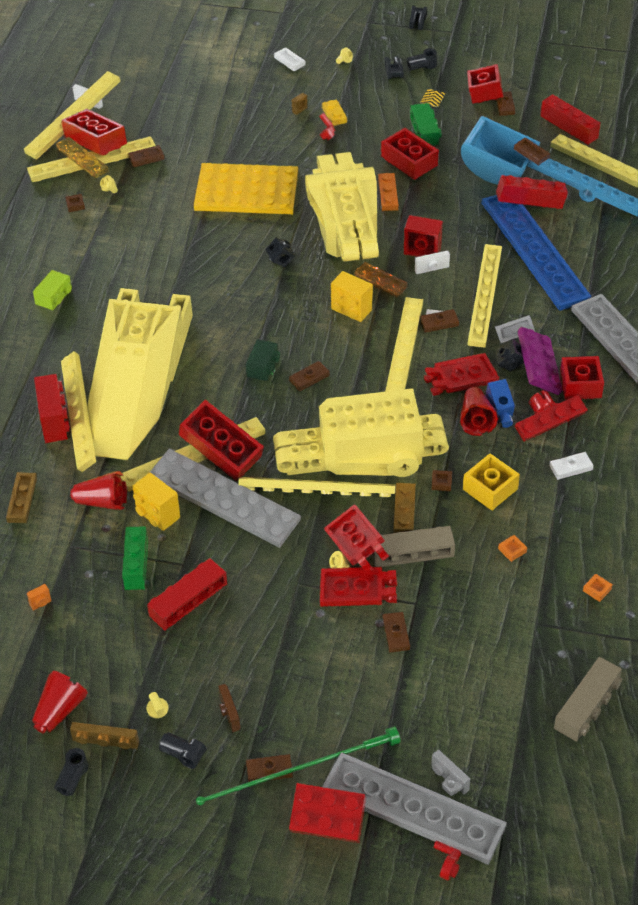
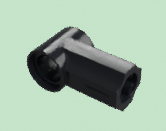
M428 48L423 51V54L407 57L406 62L409 71L423 67L427 69L435 68L437 66V51L433 48Z
M170 732L163 735L159 745V751L178 758L184 766L191 769L196 768L207 750L206 746L199 740L190 739L188 741Z
M73 748L66 754V763L54 786L55 790L62 795L73 796L82 775L88 770L89 765L85 752L80 748ZM76 760H81V762L73 764Z

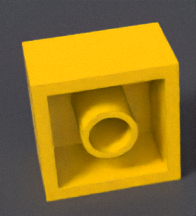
M342 271L331 283V309L362 322L372 311L373 284Z
M490 453L464 474L463 490L490 510H494L518 490L520 474Z
M151 472L133 485L136 512L140 516L146 517L154 527L164 531L180 518L177 492Z

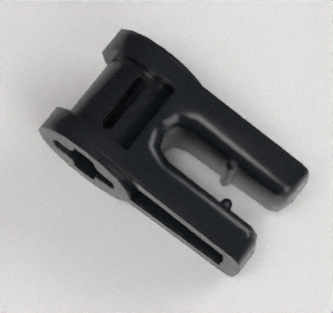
M412 6L409 29H414L416 21H418V29L423 30L425 20L427 19L428 7Z
M399 56L394 57V64L391 63L389 57H385L387 79L403 78V65L400 62Z

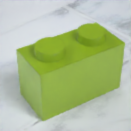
M51 270L33 291L35 304L54 310L72 289L70 276Z

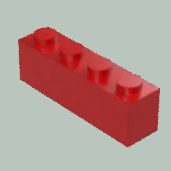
M553 94L542 101L540 115L542 118L587 145L599 138L601 122Z
M501 175L496 194L499 202L562 209L568 191L566 184L560 181L553 182L544 179L537 180L528 177L521 178L512 175Z
M211 558L200 563L196 569L189 574H185L181 580L169 586L158 597L151 599L147 604L149 617L166 631L226 586V571Z

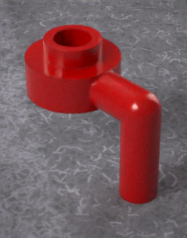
M323 112L319 117L327 128L319 135L323 140H329L335 135V128Z
M436 840L434 848L449 854L440 872V878L449 881L451 877L455 878L460 868L457 861L461 856V851Z

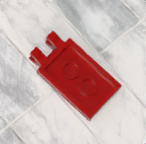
M485 353L435 363L434 368H425L427 375L424 376L426 383L432 382L434 388H431L430 391L433 396L441 394L444 390L447 393H453L472 387L486 386L489 382L499 380L497 372Z
M355 504L324 528L353 566L359 563L366 573L373 569L366 560L371 554L376 552L382 561L389 557L381 546L385 540Z
M362 567L321 569L320 607L382 605V600L389 603H397L396 587L385 588V584L397 586L396 570L383 572L382 567H372L373 569L366 573Z

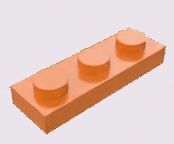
M395 173L378 174L382 211L398 210Z

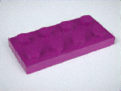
M521 326L517 332L529 384L559 395L563 389L551 339L546 335Z

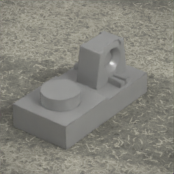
M530 315L495 327L501 345L506 344L512 339L518 340L517 331L521 326L535 331Z
M439 749L432 754L431 766L433 771L445 778L442 788L450 796L459 791L463 795L468 792L470 778Z

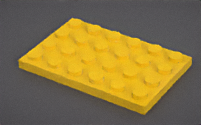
M202 163L194 200V211L293 214L299 172L298 167Z

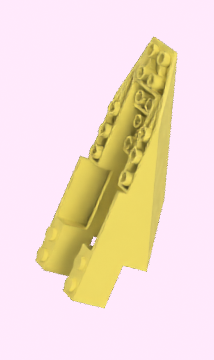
M121 288L117 300L109 299L87 404L95 456L128 460L159 420L192 320L190 296L173 294L170 305L142 303L139 299L138 290Z

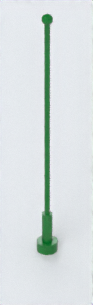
M395 726L387 728L385 730L386 734L363 741L361 745L206 797L199 796L196 799V803L203 805L206 801L339 757L341 752L348 754L363 748L367 750L388 742L391 746L399 744L400 736Z

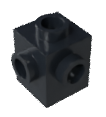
M276 237L265 249L270 261L284 268L295 257L291 244L285 239L281 240Z
M513 339L496 350L497 363L501 368L511 372L524 363L521 345Z

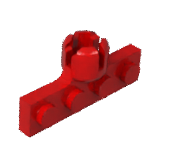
M545 390L540 391L541 395L539 393L534 394L528 403L535 415L516 423L514 426L522 440L525 442L585 414L588 409L579 395L561 403H555Z

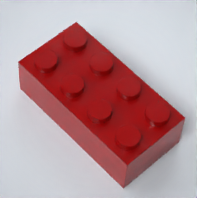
M89 109L61 120L65 138L99 155H107L110 151L120 149L123 145L127 144L123 125Z
M204 400L180 424L179 436L236 482L262 456L264 446L207 400Z

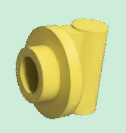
M343 48L341 50V54L336 59L338 64H341L343 61L345 63L352 61L353 54L350 49Z
M106 175L102 178L100 182L102 191L107 192L109 190L112 193L118 191L115 181L111 176Z
M335 551L331 555L329 560L331 568H351L346 556L342 552Z
M152 692L149 694L151 701L147 704V713L152 718H161L168 712V703L164 699L159 698L156 692Z

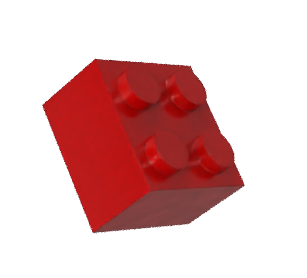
M498 64L467 71L469 92L473 104L503 97L502 80Z
M409 215L404 228V254L420 257L440 252L443 221Z
M599 356L562 357L560 377L564 399L568 400L576 395H579L581 399L602 398L604 379Z

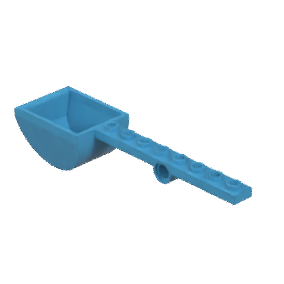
M484 116L480 117L461 147V157L465 165L475 175L487 182L498 185L501 175L521 177L528 166L580 190L579 196L586 202H591L598 198L638 217V199L634 196L628 195L552 159H547L538 166L515 151L514 145L525 137L538 146L540 145L539 141Z

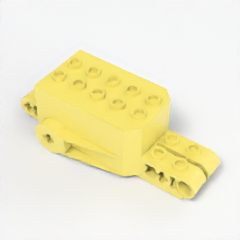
M351 152L335 154V161L332 154L317 156L318 169H313V174L305 175V184L308 200L318 218L326 253L335 257H342L343 262L359 260L360 254L362 259L379 257L377 244V181L374 168H364L363 163L355 164Z
M413 389L327 398L319 406L320 427L283 431L273 436L277 469L282 473H287V475L331 471L336 475H394L407 477L418 470L419 465L422 464V457L441 455L449 449L442 417L438 414L419 416Z

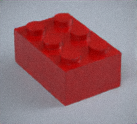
M406 128L381 141V157L414 180L438 166L439 150Z
M57 374L34 377L45 443L68 440L67 432L70 431L69 421H65V419H68L67 408L63 407V405H66L64 393L60 394V392H64L62 381H58Z
M297 783L289 830L293 833L359 843L366 795Z

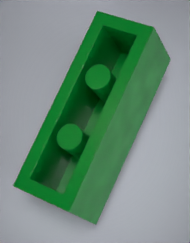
M429 103L410 105V119L415 134L432 146L439 145V138L442 137V132L438 128L437 118H434V109H431Z
M146 526L126 527L122 572L125 590H145L148 554Z

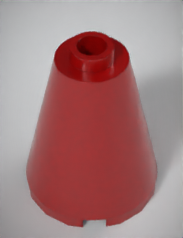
M472 387L464 395L460 424L466 433L481 436L482 433L487 431L489 433L496 427L498 421L497 412L480 388Z
M114 471L75 484L70 491V496L76 504L122 510L125 508L122 504L127 502L126 481L121 480L120 476H123L120 471Z
M52 671L48 676L32 722L35 724L34 728L43 734L46 731L50 733L86 698L88 694L86 689L77 682L75 684L71 682L70 677L58 671Z

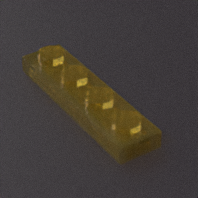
M70 137L56 143V147L60 152L95 179L108 172V166Z

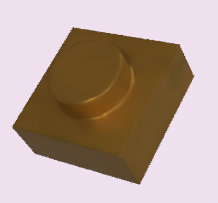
M301 93L292 99V113L297 115L308 108L306 94Z

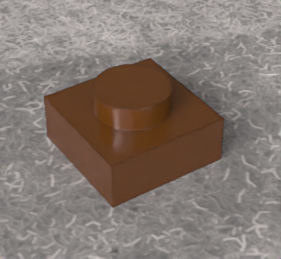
M82 194L65 197L69 212L85 209Z
M433 470L431 490L451 491L452 471Z

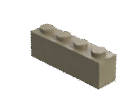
M439 526L386 535L381 534L385 540L381 546L389 557L382 561L376 552L372 556L375 567L454 557L455 542L450 526Z
M598 657L556 716L554 729L576 742L581 735L585 736L590 728L589 723L592 719L596 720L598 718L601 706L608 704L613 689L617 690L621 685L622 678L620 676L622 669Z

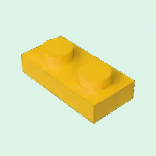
M337 100L322 103L326 116L334 126L347 123V117Z

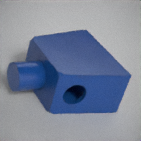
M503 379L489 382L485 396L497 412V423H501L504 428L513 425L512 416L515 405L507 381Z

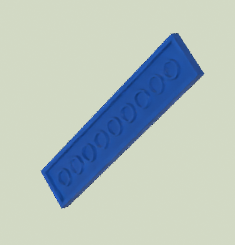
M497 195L482 199L484 208L559 311L591 298L589 292L523 204L499 202Z

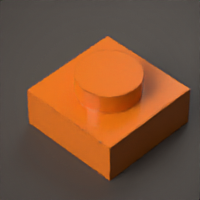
M515 535L501 542L498 546V549L511 562L527 552V547Z
M595 574L585 584L583 592L600 602L612 590L613 584Z
M46 584L27 592L29 605L33 611L51 602L50 592Z

